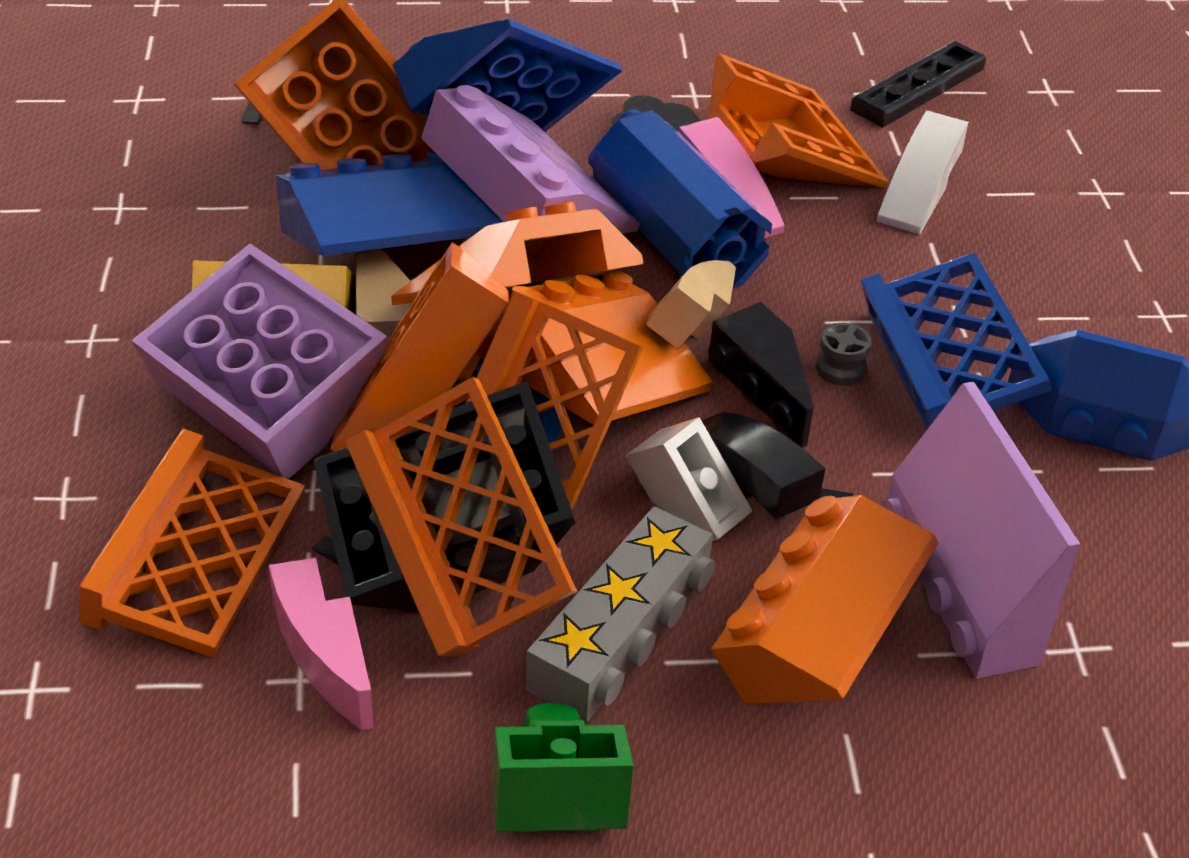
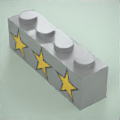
M653 506L527 650L526 691L548 703H560L574 707L581 720H584L586 723L602 704L609 706L618 696L623 686L625 675L633 665L641 666L646 662L654 648L656 637L665 626L672 628L678 622L684 611L686 600L693 591L701 592L709 583L715 569V561L710 559L713 534Z

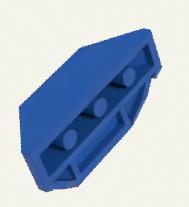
M1081 330L1048 336L1034 343L1028 341L1050 379L1051 391L1028 398L1019 403L1047 433L1150 461L1189 449V361L1184 356ZM1011 368L1008 382L1016 384L1032 377L1029 372Z

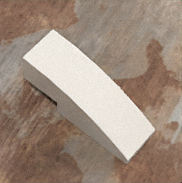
M926 110L897 166L877 216L878 223L920 235L946 190L949 174L962 153L968 127L967 121Z

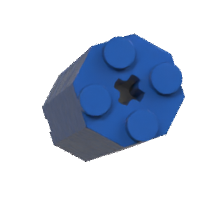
M637 109L626 111L589 154L588 163L593 168V179L640 223L638 230L681 276L690 267L701 262L713 260L729 261L736 266L733 288L743 285L768 257L769 245L764 241L765 231L771 234L772 223L671 124L651 110L643 113Z

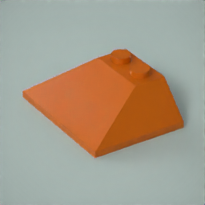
M718 54L714 61L709 119L718 117L748 153L759 172L777 178L881 189L887 186L889 183L887 178L814 89L726 55Z
M575 202L545 206V216H538L537 207L507 211V222L486 226L458 246L504 287L643 264L642 254L598 209L576 211ZM439 261L391 295L392 306L412 303Z

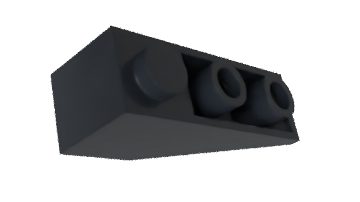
M762 302L713 321L710 346L708 348V360L718 372L723 373L742 392L748 401L753 402L764 412L780 431L785 432L800 447L807 446L814 406L792 329Z

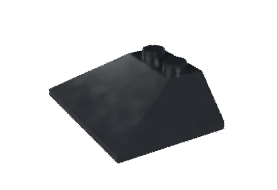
M525 381L487 395L552 538L557 545L576 521L530 386ZM472 401L452 408L445 431L470 439L478 416ZM436 417L425 422L424 424L433 427ZM415 428L395 439L404 462L420 466L430 436L429 432ZM485 432L482 443L492 446ZM443 437L432 471L457 479L468 445ZM345 447L313 459L346 597H350L352 605L419 612L348 448ZM479 450L469 480L470 484L491 491L495 490L502 469L496 454ZM408 470L414 483L417 473ZM429 477L422 498L427 514L443 519L454 485ZM509 485L506 496L516 499V496L511 486ZM466 489L455 523L481 532L492 498ZM506 502L503 503L493 533L494 537L519 545L527 522L520 507ZM432 523L433 528L436 534L438 535L440 525ZM455 530L452 531L445 552L451 567L465 572L468 571L478 538ZM534 538L530 549L541 552ZM490 543L479 577L499 584L507 582L516 551ZM528 556L522 576L534 572L542 563V560ZM456 577L457 582L460 588L462 589L465 579ZM476 584L473 594L488 588Z

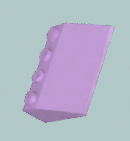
M461 85L458 88L436 90L421 139L503 222H507V211L537 207L538 216H545V206L575 202L576 211L598 209L622 234L638 231L640 223L531 119L473 86Z
M248 244L132 340L155 382L274 474L286 479H290L327 445L390 344L385 334L252 244Z
M974 382L963 383L893 473L888 497L883 500L882 506L935 535L939 544L921 571L919 578L926 589L928 603L932 611L940 614L950 632L954 651L959 657H964L974 677L979 679L1041 665L1080 543Z

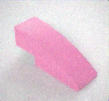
M718 117L679 127V133L772 223L771 234L765 231V238L784 233L785 225L762 176L748 153Z
M316 557L269 565L273 606L281 634L294 661L316 691L339 714L361 731L374 729L371 687L350 597L325 600Z

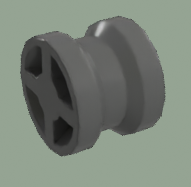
M834 323L827 326L821 335L820 347L822 351L818 354L816 365L818 374L824 380L836 385L845 386L860 382L865 377L867 367L865 358L870 352L872 340L869 333L862 327L850 323Z

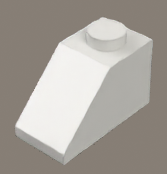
M700 417L660 429L625 455L654 504L666 512L712 533V541L720 539L753 512Z

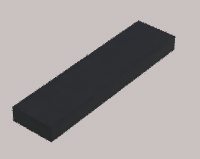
M953 41L852 97L850 110L883 128L982 71L985 66L986 57L957 41Z

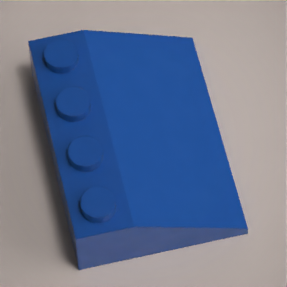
M508 18L424 37L419 42L410 46L408 52L392 64L412 111L428 116L436 90L469 85L531 119L544 132L622 72L620 65L616 62Z
M434 151L427 152L428 159L411 161V155L408 154L383 156V164L366 165L365 159H345L337 161L336 169L320 170L319 164H297L290 166L291 173L276 175L281 232L321 256L471 238L484 227L503 223V221Z

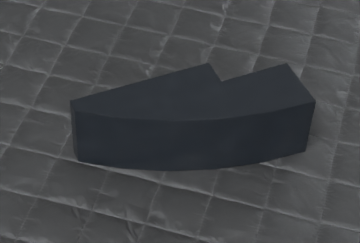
M721 412L702 420L745 499L753 496L775 520L810 505L820 498L825 468L802 447L781 432L760 421L734 413Z

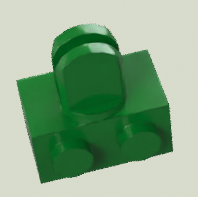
M544 703L529 708L523 721V727H495L491 790L496 832L518 831L530 833L554 830L597 831L601 829H627L634 765L625 725L585 726L584 720H581L574 707L560 703Z

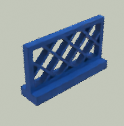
M975 252L887 284L884 283L879 273L861 279L869 316L926 430L951 400L959 385L963 383L974 382L993 411L1051 391L1048 375ZM969 272L974 277L968 288L948 284L952 278ZM916 291L927 294L921 305L904 302L899 298ZM939 297L959 301L953 312L933 308ZM971 304L992 308L986 319L965 315ZM925 320L944 325L937 337L918 332ZM956 328L977 332L971 344L950 340ZM989 335L1010 339V343L1004 352L983 347ZM941 352L962 357L955 369L935 365ZM974 360L996 365L989 378L967 373ZM1008 368L1029 372L1032 377L1016 384L1001 381Z

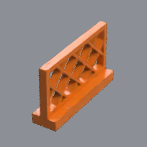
M514 291L477 379L480 380L486 395H490L520 384L523 377L541 370L552 400L537 405L538 413L555 407L565 434V438L549 443L551 451L569 445L576 464L571 478L562 481L564 488H566L565 492L571 510H573L644 347L550 306L536 298ZM548 318H551L567 326L574 348L547 359L540 337ZM578 331L596 339L583 344ZM605 344L625 351L617 373L596 381L586 352ZM533 353H535L538 363L528 366ZM578 356L588 385L560 396L550 366ZM611 385L604 400L600 389ZM591 393L599 414L593 427L574 433L564 403ZM588 437L581 452L577 441Z
M471 377L375 432L363 430L345 440L438 656L462 657L481 647L479 643L577 592L479 379ZM469 398L478 414L470 439L445 431L452 408ZM436 417L433 427L424 424L425 422ZM415 428L430 433L420 466L404 462L395 442V439ZM485 432L492 446L482 443ZM443 437L468 445L457 479L432 471ZM480 449L496 454L502 466L494 491L469 483ZM408 470L417 473L414 483ZM429 477L454 485L443 519L427 514L422 503ZM509 485L511 486L516 496V499L506 496ZM466 489L492 498L481 532L455 523ZM504 502L520 507L527 520L519 545L493 536ZM432 523L440 525L438 535L436 534ZM453 530L478 538L467 572L451 567L445 555ZM534 538L541 552L530 549ZM490 543L516 551L506 585L479 577ZM528 556L546 562L556 586L537 596L517 590ZM456 577L465 579L462 589L460 588ZM476 584L503 593L495 618L478 627L469 609ZM514 597L525 601L511 609Z
M183 428L81 583L79 590V623L102 631L107 621L214 659L301 503L306 485L203 449V435ZM209 471L229 478L233 486L207 492L201 480L206 472ZM268 492L285 498L282 505L260 511L252 496ZM241 500L248 514L222 521L215 506ZM203 509L210 524L183 531L178 521L179 515ZM255 528L262 540L261 543L237 550L229 535ZM218 538L225 554L198 561L190 545ZM179 548L186 564L158 572L152 560L155 554ZM232 567L239 579L238 584L213 591L205 575ZM194 578L202 595L173 602L165 586ZM154 589L162 606L140 611L124 604L130 595ZM226 604L222 610L220 605ZM209 609L215 621L209 635L185 627L180 617Z

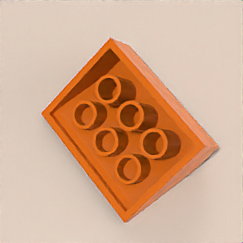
M346 0L332 1L234 83V86L302 164H319L320 170L336 169L337 161L345 159H365L366 165L383 164V156L408 154L411 155V161L428 159L427 152L433 151L421 139L428 116L410 110L392 65L396 60Z
M605 270L602 274L591 276L576 275L574 279L563 281L546 280L541 285L530 287L514 286L512 290H508L509 301L514 291L529 295L644 347L612 420L711 391L713 381L684 342L677 349L646 325L648 317L657 306V303L650 293L633 285L632 277L623 272ZM548 318L540 337L547 359L574 348L567 326ZM578 331L583 344L596 339ZM488 335L476 351L483 360L493 341V338ZM605 344L586 352L596 381L617 373L625 351ZM533 353L528 366L538 363L535 353ZM578 356L550 366L560 396L588 385ZM541 370L523 377L522 383L527 381L530 388L551 399ZM611 385L600 389L604 400ZM591 393L564 403L567 410L594 425L599 413Z

